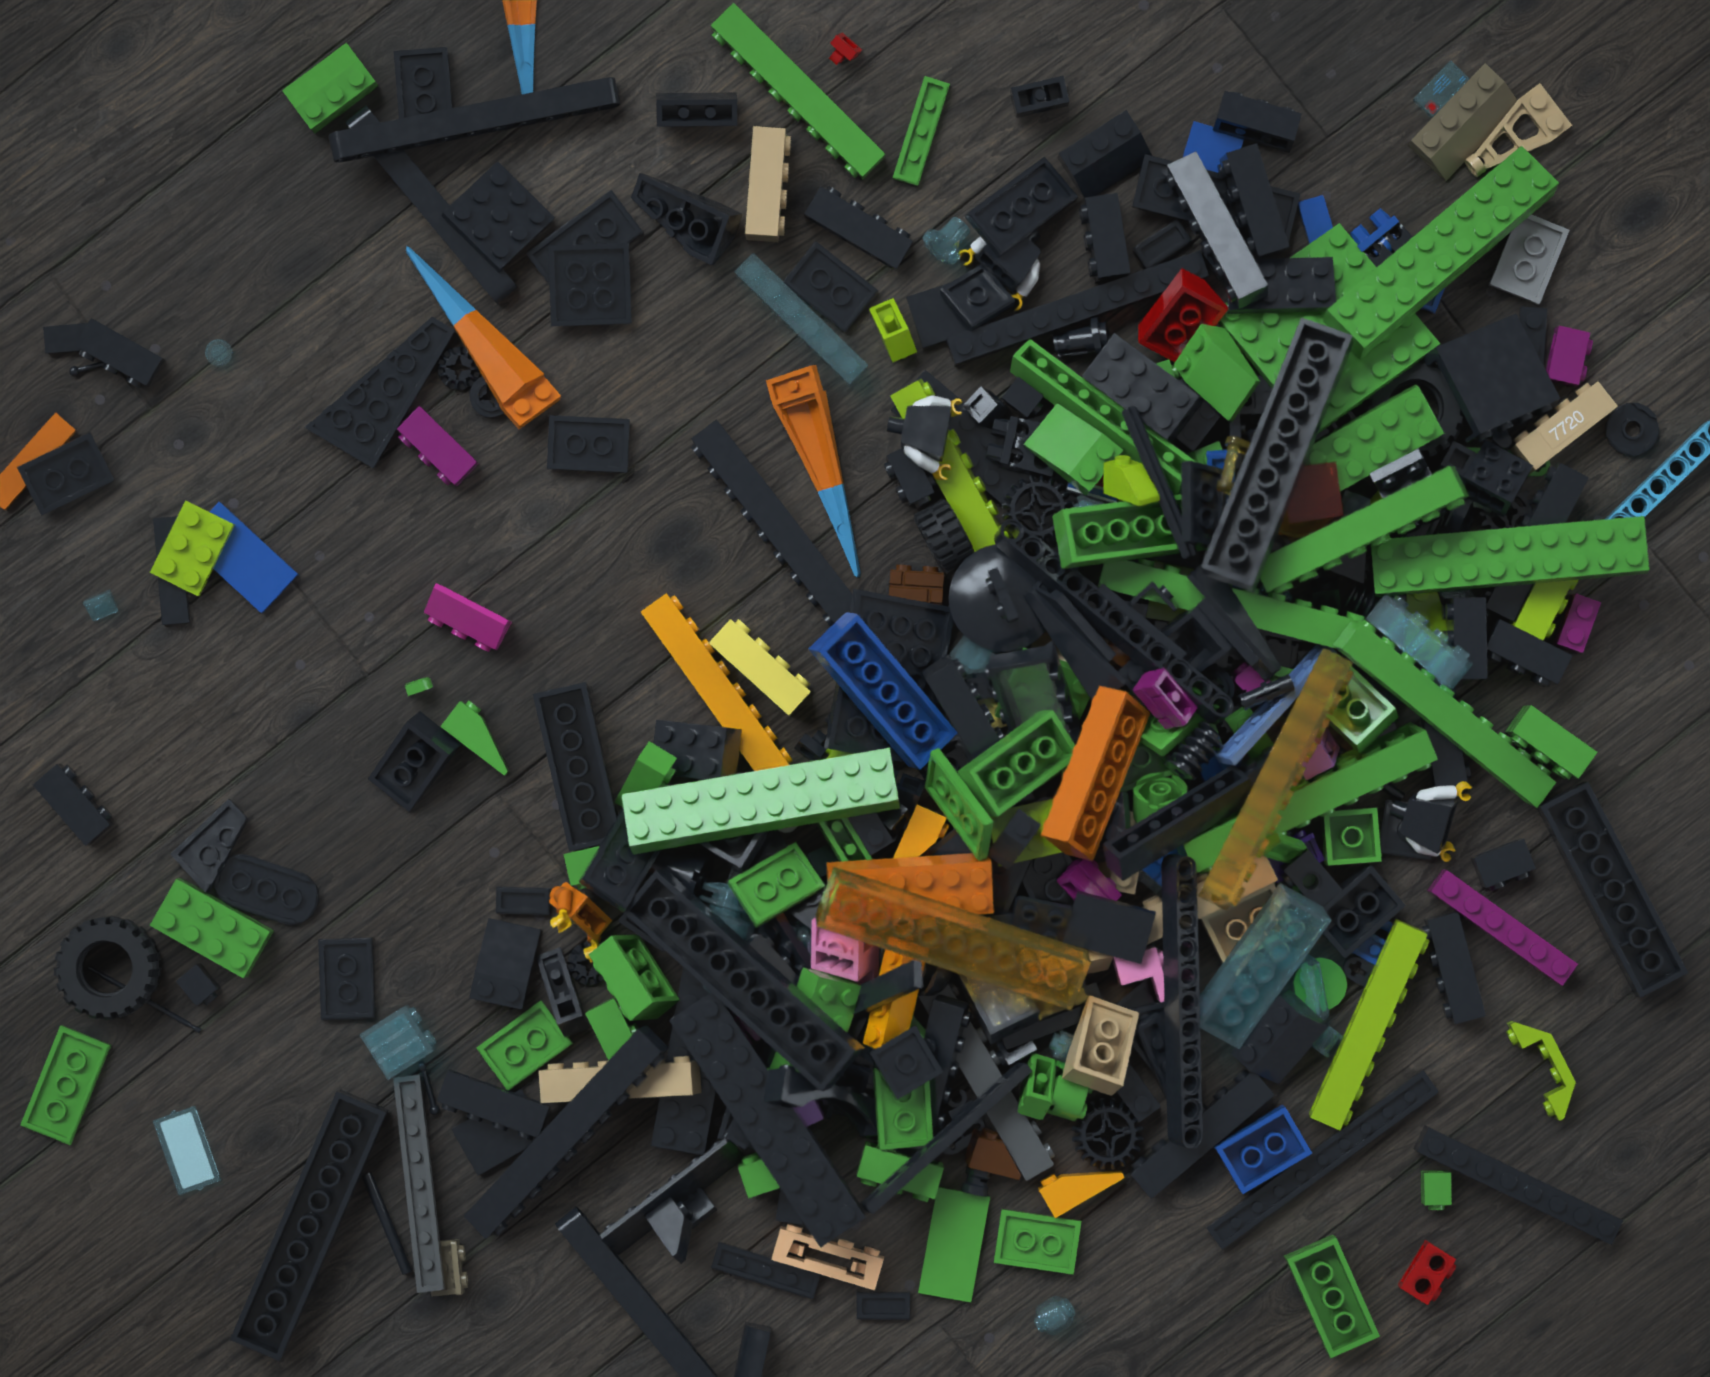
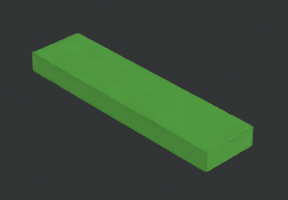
M924 76L892 179L918 187L949 90V83Z

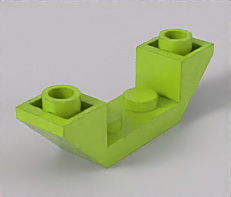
M1514 1021L1508 1022L1509 1030L1506 1033L1513 1046L1517 1044L1518 1047L1523 1049L1540 1041L1541 1044L1537 1045L1544 1060L1549 1059L1553 1067L1549 1070L1556 1083L1561 1082L1562 1084L1543 1094L1546 1101L1542 1104L1549 1117L1554 1116L1559 1121L1564 1119L1576 1082L1552 1034Z

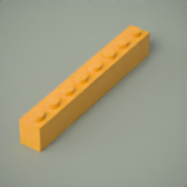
M666 593L642 610L641 613L722 727L742 729L740 752L752 769L759 771L790 765L789 763L793 761L784 747L781 750L777 748L773 742L777 737L770 727H762L758 721L762 716L755 706L751 704L748 707L742 699L746 694L737 682L732 685L727 678L730 671L722 660L717 663L711 654L715 650L707 639L701 641L695 633L699 630L691 617L684 618L680 612L684 607L674 595L670 598Z

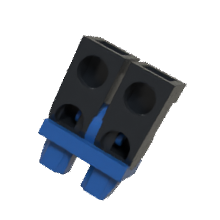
M1381 208L1369 217V220L1377 228L1375 232L1370 235L1361 224L1349 234L1357 243L1360 251L1364 252L1376 267L1413 237L1399 223L1395 216L1390 217Z

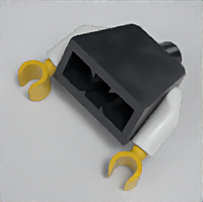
M1037 230L999 258L980 236L970 245L971 248L969 250L963 249L959 251L957 258H960L964 253H968L970 259L964 266L972 265L974 259H976L1012 293L1016 289L1017 293L1011 296L1019 300V305L1015 309L1017 311L1022 306V298L1024 296L1027 297L1039 278L1040 262L1037 257L1041 251L1035 243L1040 239V234Z
M931 395L916 401L912 406H907L905 419L889 416L887 432L902 434L900 444L905 454L919 467L932 473L936 480H947L941 474L942 468L944 470H951L949 464H939V462L943 461L951 417L962 414L961 411L958 412L954 408V405L962 404V400L959 398L950 401L946 398Z
M1462 781L1456 787L1453 785L1437 786L1420 790L1409 799L1408 804L1398 800L1393 802L1390 815L1403 819L1400 833L1406 837L1408 843L1417 853L1435 857L1440 855L1445 862L1451 860L1450 854L1445 852L1448 850L1456 851L1453 844L1447 841L1459 801L1455 798L1459 796L1463 801L1470 800L1471 796L1469 794H1461L1464 789L1472 788L1469 783Z

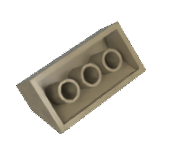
M1485 63L1407 145L1446 182L1464 163V160L1471 156L1487 139L1517 102V99L1505 81Z

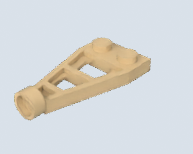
M1539 83L1517 100L1479 149L1465 159L1464 162L1470 172L1478 177L1487 169L1499 165L1521 145L1528 152L1553 141L1569 129L1572 124ZM1523 114H1527L1539 129L1537 135L1526 140L1519 139L1513 131L1514 123ZM1505 133L1514 144V148L1502 155H1498L1492 148V144L1501 134Z

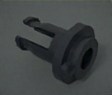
M1099 316L1091 317V326L1070 329L1060 334L1057 332L1053 333L1055 351H1058V359L1065 355L1076 356L1096 352L1098 355L1111 338L1107 322H1101Z

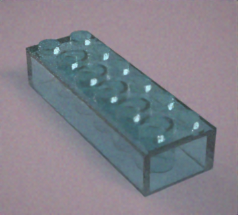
M1280 883L1201 993L1200 1028L1240 1049L1332 921L1324 908Z

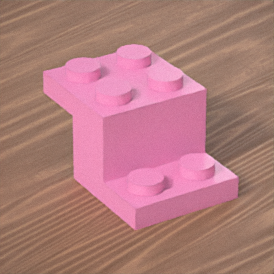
M816 916L812 919L811 969L851 979L861 985L879 976L880 941L864 937V928L845 923L831 924L830 919Z
M1153 945L1147 946L1141 964L1113 956V965L1118 982L1121 985L1151 977L1157 1000L1164 1002L1162 950H1157Z

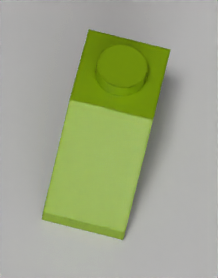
M894 298L869 308L892 362L904 359L917 352L910 331Z
M1119 455L1115 457V460L1103 462L1104 494L1137 506L1160 501V495L1142 463L1131 460V457L1126 455Z

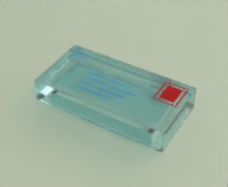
M1450 60L1413 98V101L1432 118L1470 78Z

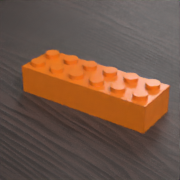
M1099 686L1096 695L1092 699V706L1087 719L1082 725L1078 742L1073 748L1069 765L1063 773L1062 782L1058 793L1053 799L1049 816L1043 824L1041 836L1066 855L1093 861L1149 718L1150 712L1127 692Z
M973 853L826 862L831 924L993 914L991 859L988 856L981 861H978Z

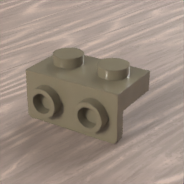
M460 1239L440 1240L445 1290L431 1291V1296L462 1295L465 1292L464 1288H468L467 1272L462 1270V1261L466 1260L465 1246L460 1245Z

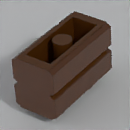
M896 565V570L890 569L889 595L942 605L944 573L938 572L939 567L923 566L922 571H912L911 565Z

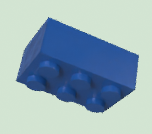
M1280 1105L1225 1137L1214 1146L1242 1194L1312 1154L1284 1105Z

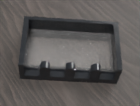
M1052 640L1047 645L998 655L991 653L989 665L985 666L987 680L992 681L994 686V701L1000 703V717L1002 724H1007V735L1039 711L1053 710L1076 745L1081 734V724L1054 641Z

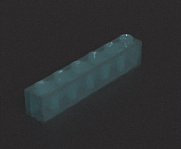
M754 253L734 271L735 276L849 387L868 369V364Z

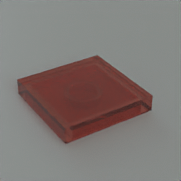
M1336 461L1304 466L1287 509L1289 523L1343 516Z

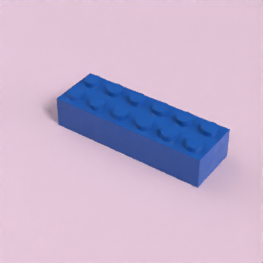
M846 612L808 648L908 767L919 770L929 762L931 751L938 748L941 750L958 733L858 614Z

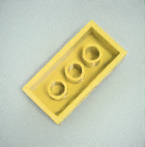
M730 619L709 644L790 716L811 693L807 689L811 684L799 673L794 677L788 671L791 666L779 655L774 659L768 653L771 648L759 637L754 641L748 635L751 630L739 619L734 623Z

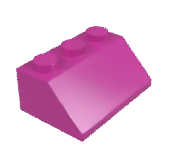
M437 583L424 610V613L429 615V622L441 628L444 623L453 628L452 634L466 640L467 636L477 640L475 645L487 652L491 648L498 650L512 623L504 617Z

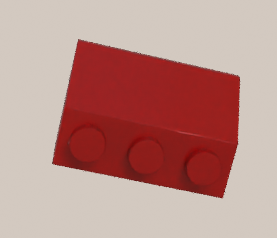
M1182 268L1138 325V343L1175 362L1200 324L1216 326L1227 312L1228 306L1204 279Z

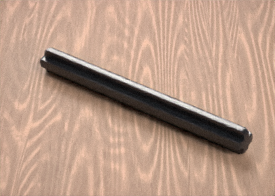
M1136 406L1125 408L1122 411V416L1144 468L1160 495V506L1181 556L1184 559L1197 554V549L1195 545L1182 542V514Z

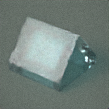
M110 589L83 601L93 621L118 612Z

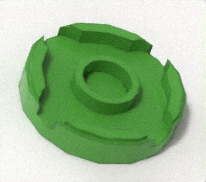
M1322 957L1309 959L1301 964L1295 973L1293 980L1294 993L1312 1010H1330L1338 1005L1345 996L1347 989L1346 975L1341 967L1330 959Z

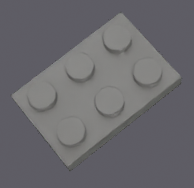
M1531 214L1509 233L1489 286L1539 305L1569 229Z

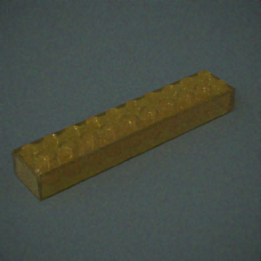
M1325 648L1321 651L1198 897L1226 911L1231 905L1236 907L1245 891V888L1241 887L1243 881L1248 883L1258 865L1253 861L1255 857L1260 859L1270 841L1265 837L1267 833L1272 835L1282 817L1277 813L1279 809L1284 811L1294 793L1289 789L1291 785L1296 787L1306 769L1301 765L1303 761L1309 762L1318 745L1313 742L1315 737L1320 739L1330 721L1326 718L1327 714L1332 715L1342 696L1338 694L1339 690L1344 692L1354 672L1350 671L1353 662Z
M834 867L815 913L816 925L819 928L1069 1010L1073 1008L1091 964L1088 951L837 867Z

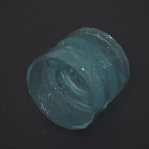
M704 881L702 888L713 892V896L700 895L699 899L710 904L709 909L746 940L750 923L739 918L740 913H746L728 884Z

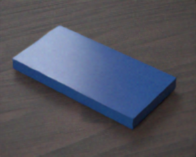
M218 502L210 512L235 524L213 569L263 614L299 574L221 502Z

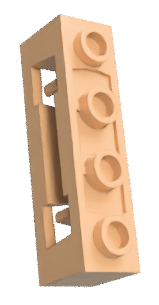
M787 1224V1227H780L771 1260L875 1290L884 1256L879 1255V1250L866 1246L864 1250L853 1247V1242L839 1239L838 1243L830 1241L820 1248L812 1235L802 1232V1227L793 1224ZM797 1240L807 1243L809 1248L847 1259L854 1257L865 1260L866 1264L853 1259L851 1265L852 1272L862 1273L864 1277L847 1272V1268L809 1256H805L802 1259L789 1255L788 1252L798 1256L803 1255L805 1245L793 1242Z

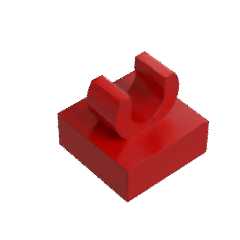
M842 32L836 35L830 42L836 50L829 59L838 65L845 58L849 61L855 59L862 49Z

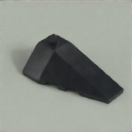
M639 173L631 199L652 219H656L666 229L667 234L674 237L684 246L683 249L689 255L710 265H714L734 240L743 213L724 204L643 173Z

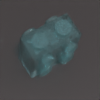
M408 1004L359 1034L388 1080L436 1050L433 1046L436 1044L435 1038L429 1030H423L419 1023L422 1021L420 1014L415 1007L410 1009Z

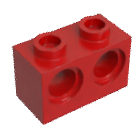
M1425 1240L1397 1285L1428 1305L1430 1301H1436L1440 1295L1442 1288L1439 1286L1444 1278L1449 1279L1456 1268L1454 1264L1456 1259ZM1436 1255L1441 1256L1442 1265L1437 1269L1430 1268V1259ZM1421 1278L1427 1279V1289L1423 1292L1416 1291V1282Z

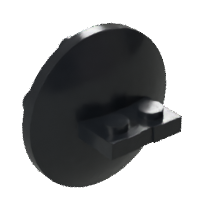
M996 544L975 551L960 564L951 581L949 606L956 626L969 641L989 651L1011 652L1031 645L1046 631L1024 597L1025 593L1037 580L1001 551ZM1025 549V552H1026L1029 556H1033V557L1035 556L1034 553H1032L1031 551Z

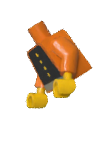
M565 882L561 886L554 887L550 892L549 903L559 914L552 918L550 923L553 928L558 927L559 933L569 928L572 924L584 932L591 946L583 949L585 957L592 963L593 961L589 954L599 946L601 934L612 922V919L586 895Z

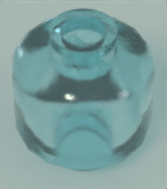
M1055 1295L1036 1307L1034 1322L1041 1332L1045 1331L1049 1335L1054 1336L1073 1325L1075 1310L1067 1298Z

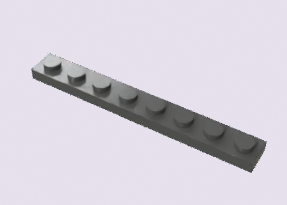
M422 1076L393 1078L417 1293L445 1290Z

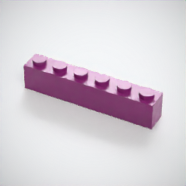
M1442 869L1427 891L1454 911L1459 912L1461 916L1556 984L1563 986L1578 965L1448 870Z

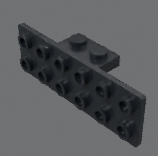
M727 1138L715 1142L711 1149L703 1156L693 1159L686 1169L672 1175L664 1186L650 1192L642 1203L628 1209L625 1216L617 1222L607 1225L604 1232L599 1235V1238L618 1255L653 1229L645 1215L668 1197H672L677 1203L682 1201L690 1211L688 1218L693 1224L692 1229L718 1210L704 1189L742 1161V1157L745 1155Z

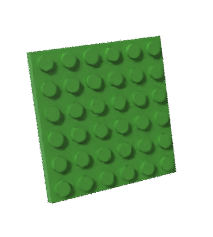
M1340 223L1290 257H1333L1336 302L1377 268L1367 255L1360 251L1357 243ZM1326 311L1228 314L1226 312L1218 323L1228 331L1238 348L1273 389L1301 317L1325 325L1323 320ZM1416 314L1406 320L1361 360L1350 351L1318 433L1417 364L1432 349L1440 346L1439 341Z

